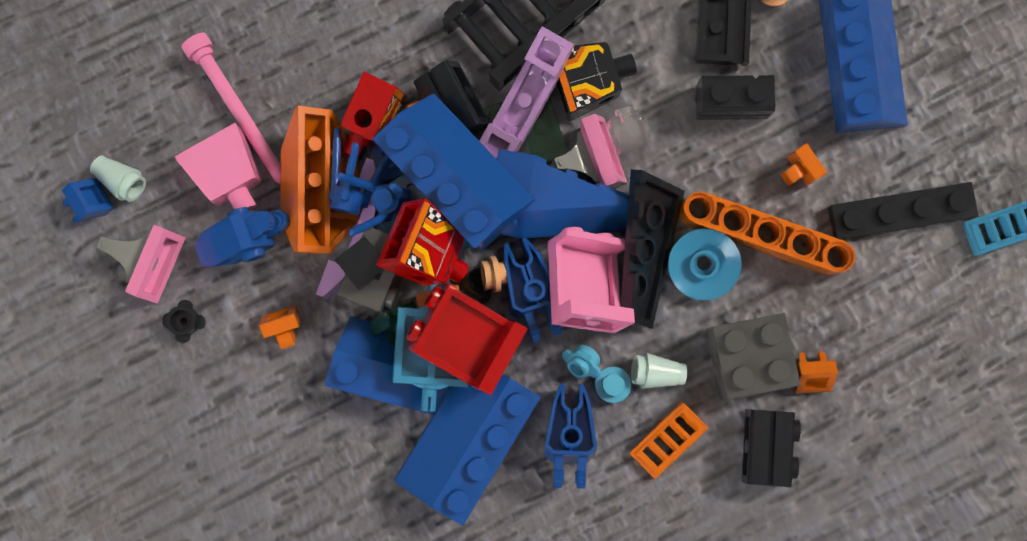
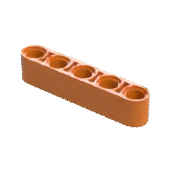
M706 192L692 193L681 205L680 219L684 225L692 229L708 228L724 233L735 244L823 275L832 276L845 272L855 262L854 249L849 243L841 239ZM692 202L703 204L706 210L705 218L698 219L693 217L689 211V204ZM725 214H733L739 219L740 225L737 231L729 230L724 225ZM761 225L767 226L772 230L773 240L771 243H765L759 238L758 229ZM795 237L801 238L806 242L807 252L805 255H800L793 249ZM830 249L839 253L841 257L839 267H834L828 262L827 254Z

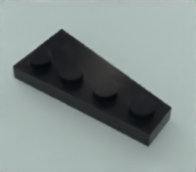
M631 169L621 307L634 309L635 323L633 325L653 329L685 191L643 170Z

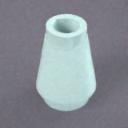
M103 155L98 156L90 166V172L120 201H135L145 189L146 180L142 177L141 172L135 168L106 158Z
M646 352L642 356L635 355L633 358L631 381L633 384L640 385L642 389L684 385L686 382V364Z

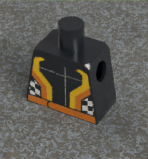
M607 42L574 45L556 83L568 122L620 97L622 92L620 79L637 74V67L632 54L613 59Z

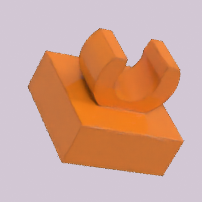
M806 143L787 157L792 167L784 171L780 176L787 186H790L800 178L806 186H809L828 172Z
M297 304L262 315L259 327L263 338L276 335L281 350L294 346V340H297L294 329L299 327L301 321Z
M819 351L816 361L808 362L805 353L800 352L797 360V371L801 386L794 387L795 394L832 392L838 375L836 361H827L826 354L823 351Z

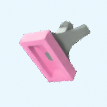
M597 114L581 119V130L577 132L575 146L566 154L556 157L551 161V167L563 172L566 169L584 172L595 182L602 183L611 188L627 183L604 117Z
M153 225L151 232H147L138 240L120 241L99 237L96 247L115 258L124 267L126 282L128 283L125 290L126 293L158 304L186 237Z

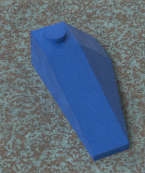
M499 149L497 160L535 199L499 235L517 238L549 237L558 235L567 227H580L584 232L589 233L626 231L629 195L602 183L593 185L577 178L578 173L566 169L563 172L546 164V159L537 155Z
M350 316L335 348L324 386L420 411L422 388L413 384L392 382L396 333L384 325ZM451 386L437 389L436 410ZM428 398V411H420V412H424V413H428V414L434 415L435 412H430V411H429V398Z

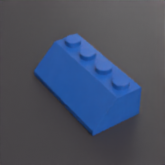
M819 0L836 133L906 127L908 122L892 1Z
M434 93L400 112L372 139L477 250L483 251L535 201L526 189Z
M505 374L501 376L491 395L482 393L470 385L468 387L451 386L397 473L394 481L434 510L463 526L541 397Z

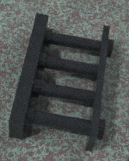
M459 0L454 2L444 13L445 17L442 19L444 30L448 34L458 27L463 30L492 63L490 66L492 70L489 72L490 82L498 91H501L520 73L526 62L524 58L538 32L535 33L533 30L529 32L502 0H464L463 2ZM529 0L545 18L544 23L546 25L543 27L562 38L605 2V0H571L572 3L564 10H561L560 8L555 9L548 0ZM485 4L519 41L517 43L519 48L509 56L506 53L502 54L470 18Z

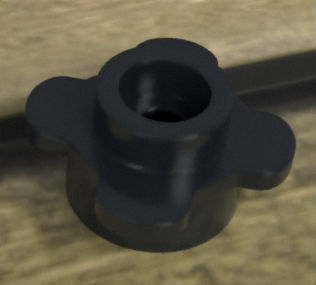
M181 300L178 303V307L173 308L163 316L162 323L164 327H167L175 334V339L178 342L186 343L197 329L205 327L206 318L203 315L197 314L193 309L191 301ZM183 318L187 319V323L185 325L181 323V320Z

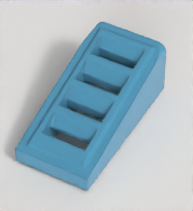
M1027 201L962 223L974 256L1027 239ZM1009 214H1013L1020 234L1016 235ZM994 219H998L1005 239H1000ZM983 223L991 242L987 245L979 228V225Z

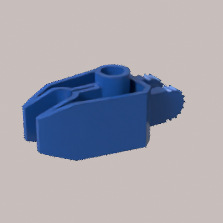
M248 207L230 211L225 219L200 234L195 244V249L201 265L204 267L238 264L242 261L247 263L264 257V251L275 246L273 237L288 229L290 221L287 213L281 210H275L272 213L267 211L249 212Z
M523 238L520 246L525 259V266L515 261L509 244L504 245L502 262H504L507 274L505 290L510 315L518 320L523 319L526 328H528L527 332L531 342L535 343L541 341V333L534 315L545 313L549 330L554 336L562 334V328L559 325H552L549 269L539 251L529 240Z
M561 384L553 401L544 455L550 462H554L553 487L562 488L564 483L563 462L577 463V470L575 471L576 487L585 489L586 463L595 456L597 450L591 402L584 385L579 384L578 405L572 410L571 415V408L565 405V384Z

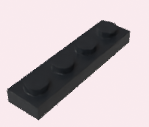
M972 182L834 204L828 207L833 237L841 240L979 217Z

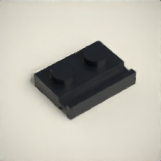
M698 0L697 64H741V66L749 64L752 0Z

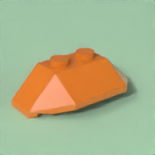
M296 106L281 147L280 210L287 213L289 217V226L287 227L288 229H285L294 253L332 254L337 245L348 235L349 230L358 223V215L330 208L332 200L328 199L331 189L333 140L336 127L341 129L340 173L346 174L350 156L342 151L349 136L336 120L337 117L330 109ZM357 159V162H356V167H355V172H354V177H357V178H358V159Z

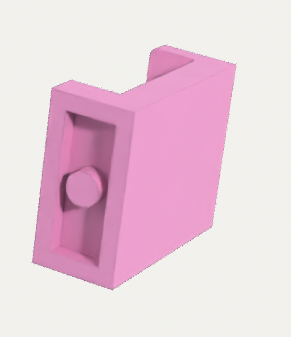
M567 227L548 241L552 325L614 334L635 323L634 309L621 307L617 255L625 250V239L615 238L611 233L594 234L584 232L580 227Z

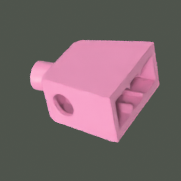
M236 123L175 156L177 162L213 204L219 207L230 201L234 210L248 207L249 212L257 207L249 190L258 186L262 180L247 137Z

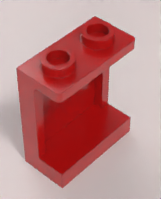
M451 283L442 284L440 288L435 286L426 299L425 306L428 307V310L421 321L416 319L406 335V339L409 340L406 349L480 392L491 395L528 328L516 321L507 320L458 291L456 286Z

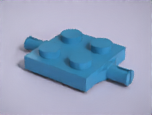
M430 285V292L437 285ZM423 306L417 309L398 307L392 382L413 384L422 388L420 411H428L429 398V411L436 412L437 389L448 386L468 387V384L406 349L409 343L406 335L416 319L420 321L423 319L428 307Z

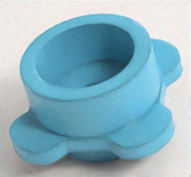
M578 345L573 352L565 350L562 353V359L568 363V370L576 378L582 380L587 376L593 378L600 376L601 370L598 367L600 357L591 347Z

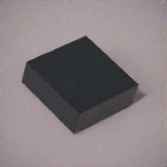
M365 236L335 259L358 290L364 288L385 271V269L376 265L380 254Z

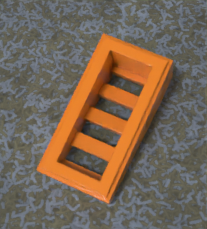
M678 402L629 454L656 479L708 429V426L686 404ZM680 416L692 430L687 433L675 421L676 418ZM668 426L682 439L678 444L664 431ZM659 436L672 450L666 454L653 441ZM647 446L662 460L658 465L643 452Z

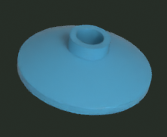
M708 228L695 229L680 237L672 247L668 260L669 274L674 285L686 296L697 300H713L728 293L738 281L742 266L739 250L732 239L724 233ZM702 256L709 257L711 260L710 266L705 269L697 265L698 259Z

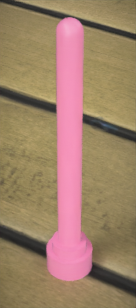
M204 32L191 36L182 44V50L190 61L194 60L197 65L200 64L268 172L274 181L280 184L281 164L215 62L212 50L214 45Z

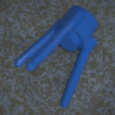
M336 127L333 140L331 189L328 199L332 200L330 208L359 215L360 207L368 208L373 192L367 189L361 192L360 187L336 179V174L340 172L341 129ZM358 143L352 144L346 169L347 175L354 176L359 150ZM384 154L369 182H379L390 161L386 154Z
M340 172L336 174V179L373 192V205L380 212L378 216L350 229L348 232L350 236L360 234L383 222H391L393 214H398L402 203L408 202L411 195L410 189L403 188L395 183L381 185Z

